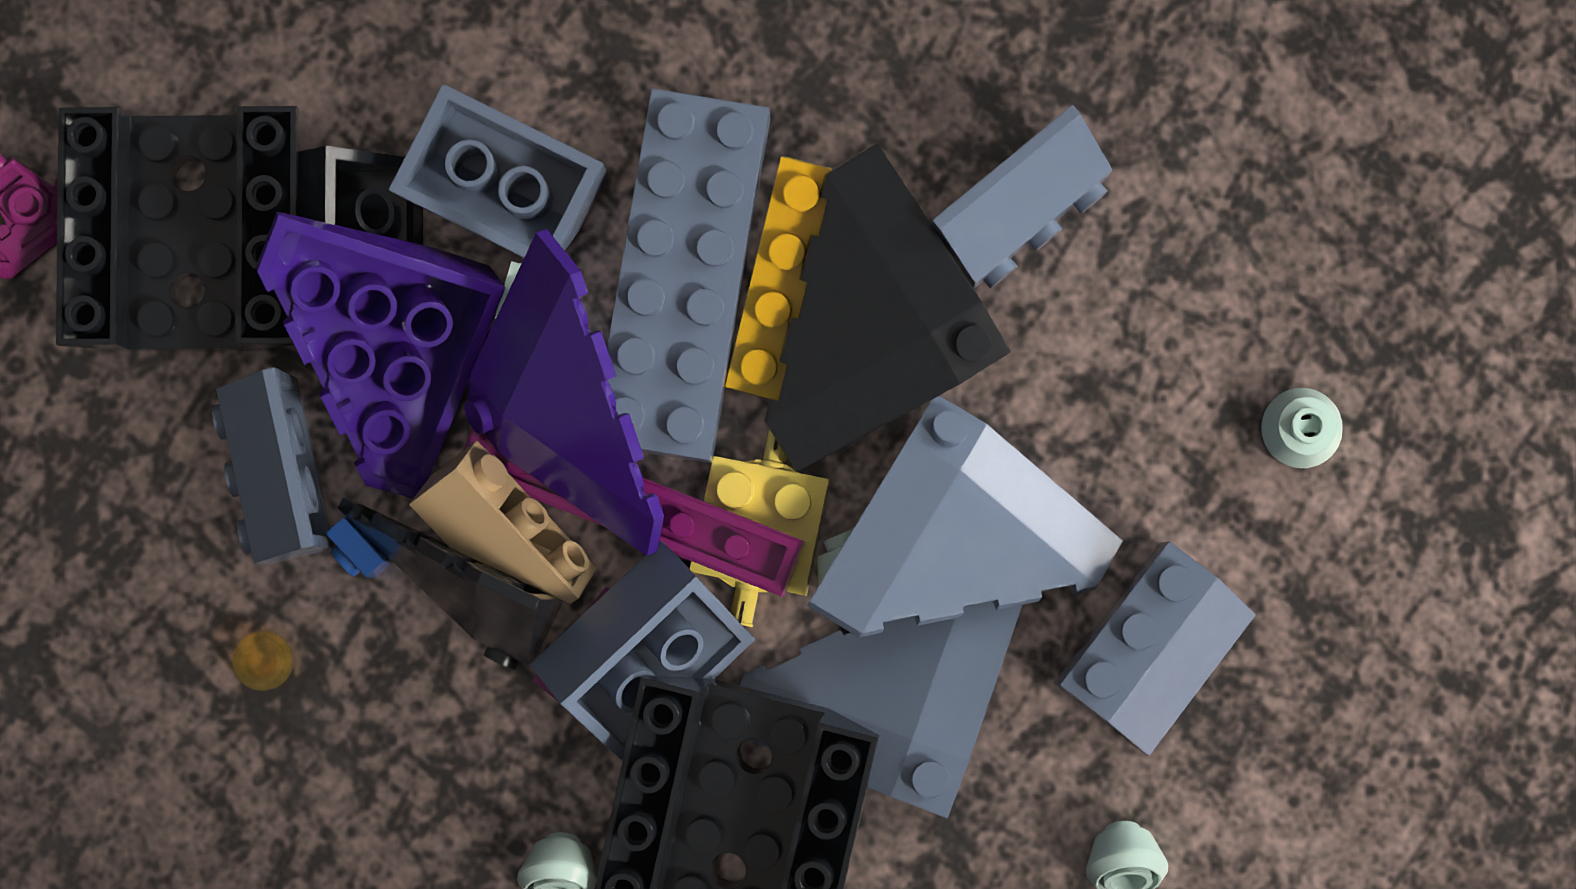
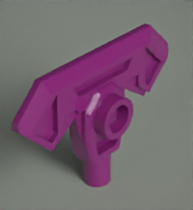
M1 153L0 213L5 223H0V278L11 279L57 243L58 173L53 186L11 155L5 159Z

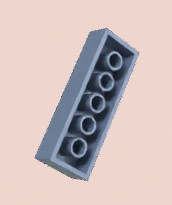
M651 89L607 346L616 373V377L607 380L615 395L616 410L618 415L622 413L630 414L643 453L712 464L770 126L769 107Z

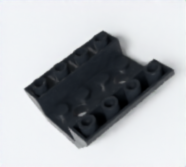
M237 106V115L130 116L119 107L59 108L56 345L122 351H252L294 345L282 322L288 317L274 289L267 292L256 270V265L276 212L298 216L299 108L297 106ZM187 161H201L206 170L203 184L192 191L181 190L176 180L177 172L181 165ZM197 276L204 283V297L196 306L184 308L176 300V287L185 277Z
M643 675L639 683L595 889H844L880 735L829 708L715 679ZM757 738L764 741L771 750V763L764 768H753L747 765L740 754V747L744 740ZM722 853L737 855L745 865V877L736 882L722 879L715 868L716 857Z

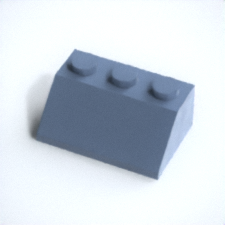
M442 84L389 191L524 258L535 233L546 228L564 251L567 249L582 228L608 177V172L602 162Z
M1072 104L933 219L931 225L973 289L983 281L991 289L1017 267L1011 259L1028 244L1035 251L1039 250L1063 229L1057 220L1072 207H1075L1082 214L1108 192L1102 183L1108 178L1112 168L1082 115Z
M273 367L258 371L217 388L219 404L212 406V417L218 437L221 440L227 439L232 461L225 463L224 470L232 497L239 496L244 519L237 521V531L244 554H252L254 564H270L333 549L334 542L326 534L331 528L298 378Z
M661 541L658 543L657 552L642 558L540 654L530 666L560 704L623 761L639 683L643 675L715 679L756 639L678 556Z
M1170 541L1161 542L1070 660L1054 684L1149 756L1256 614L1219 578Z

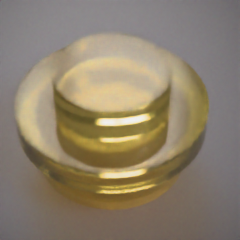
M259 631L247 635L239 642L233 655V668L238 679L247 687L260 691L274 689L283 684L291 674L294 663L293 652L288 642L280 635L269 631Z

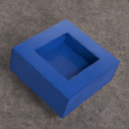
M343 517L326 532L329 538L336 544L330 550L331 555L353 577L361 571L365 577L376 578L393 562L346 517Z

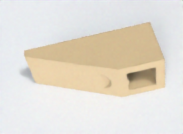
M477 440L432 474L409 504L450 548L569 604L579 599L597 569L588 559L584 549L568 538L548 516L545 508L537 500L531 498L508 474L503 463L495 456L490 455Z

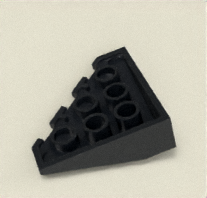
M878 143L872 144L824 175L819 197L827 199L819 236L810 234L799 280L806 281L807 285L799 317L789 318L779 362L787 364L779 399L769 400L765 416V423L796 472L962 384L1011 353L983 302Z
M342 498L338 509L474 640L487 645L483 656L513 670L516 669L519 661L530 665L537 658L563 600L450 548L447 544L361 503Z

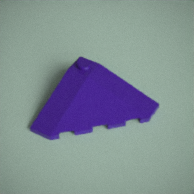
M276 212L257 262L256 270L267 292L274 289L288 317L282 322L304 365L310 362L324 388L319 392V395L339 435L347 434L359 458L354 464L365 486L413 499L431 475L470 378V373L476 363L506 287L490 265L429 246Z
M546 228L535 233L470 373L468 401L464 405L465 414L473 430L478 434L484 433L498 453L648 556L657 552L664 514L657 494L651 493L646 496L645 491H643V478L636 462L643 459L644 455L630 414L622 413L618 415L616 410L615 395L607 381L616 377V373L602 332L594 331L590 333L588 328L587 313L579 298L588 294L581 270Z

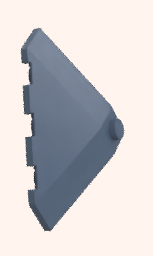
M939 395L931 400L807 606L857 637H864L882 633L884 622L915 617L916 624L919 626L959 618L963 615V607L993 601L995 609L999 610L1039 602L1042 598L1041 591L1065 586L1071 587L1073 595L1094 591L1123 540L988 424Z
M993 601L963 607L964 613L959 618L919 626L916 624L915 617L884 622L882 633L864 637H857L851 632L843 635L841 630L799 648L801 655L767 670L764 664L744 673L739 686L829 708L880 735L868 788L948 818L969 763L1022 605L999 610L995 609ZM748 739L750 741H753L755 743H758L769 748V746L760 739Z

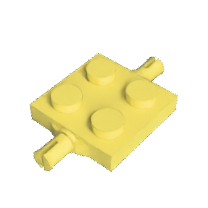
M769 429L762 460L756 459L742 462L713 456L704 502L805 541V546L787 592L807 596L831 480L801 474L790 466L785 465L787 457L779 444L777 447V441ZM691 561L690 570L693 573L717 577L730 586L736 587L730 613L740 622L743 610L741 624L753 627L752 622L758 593L768 591Z

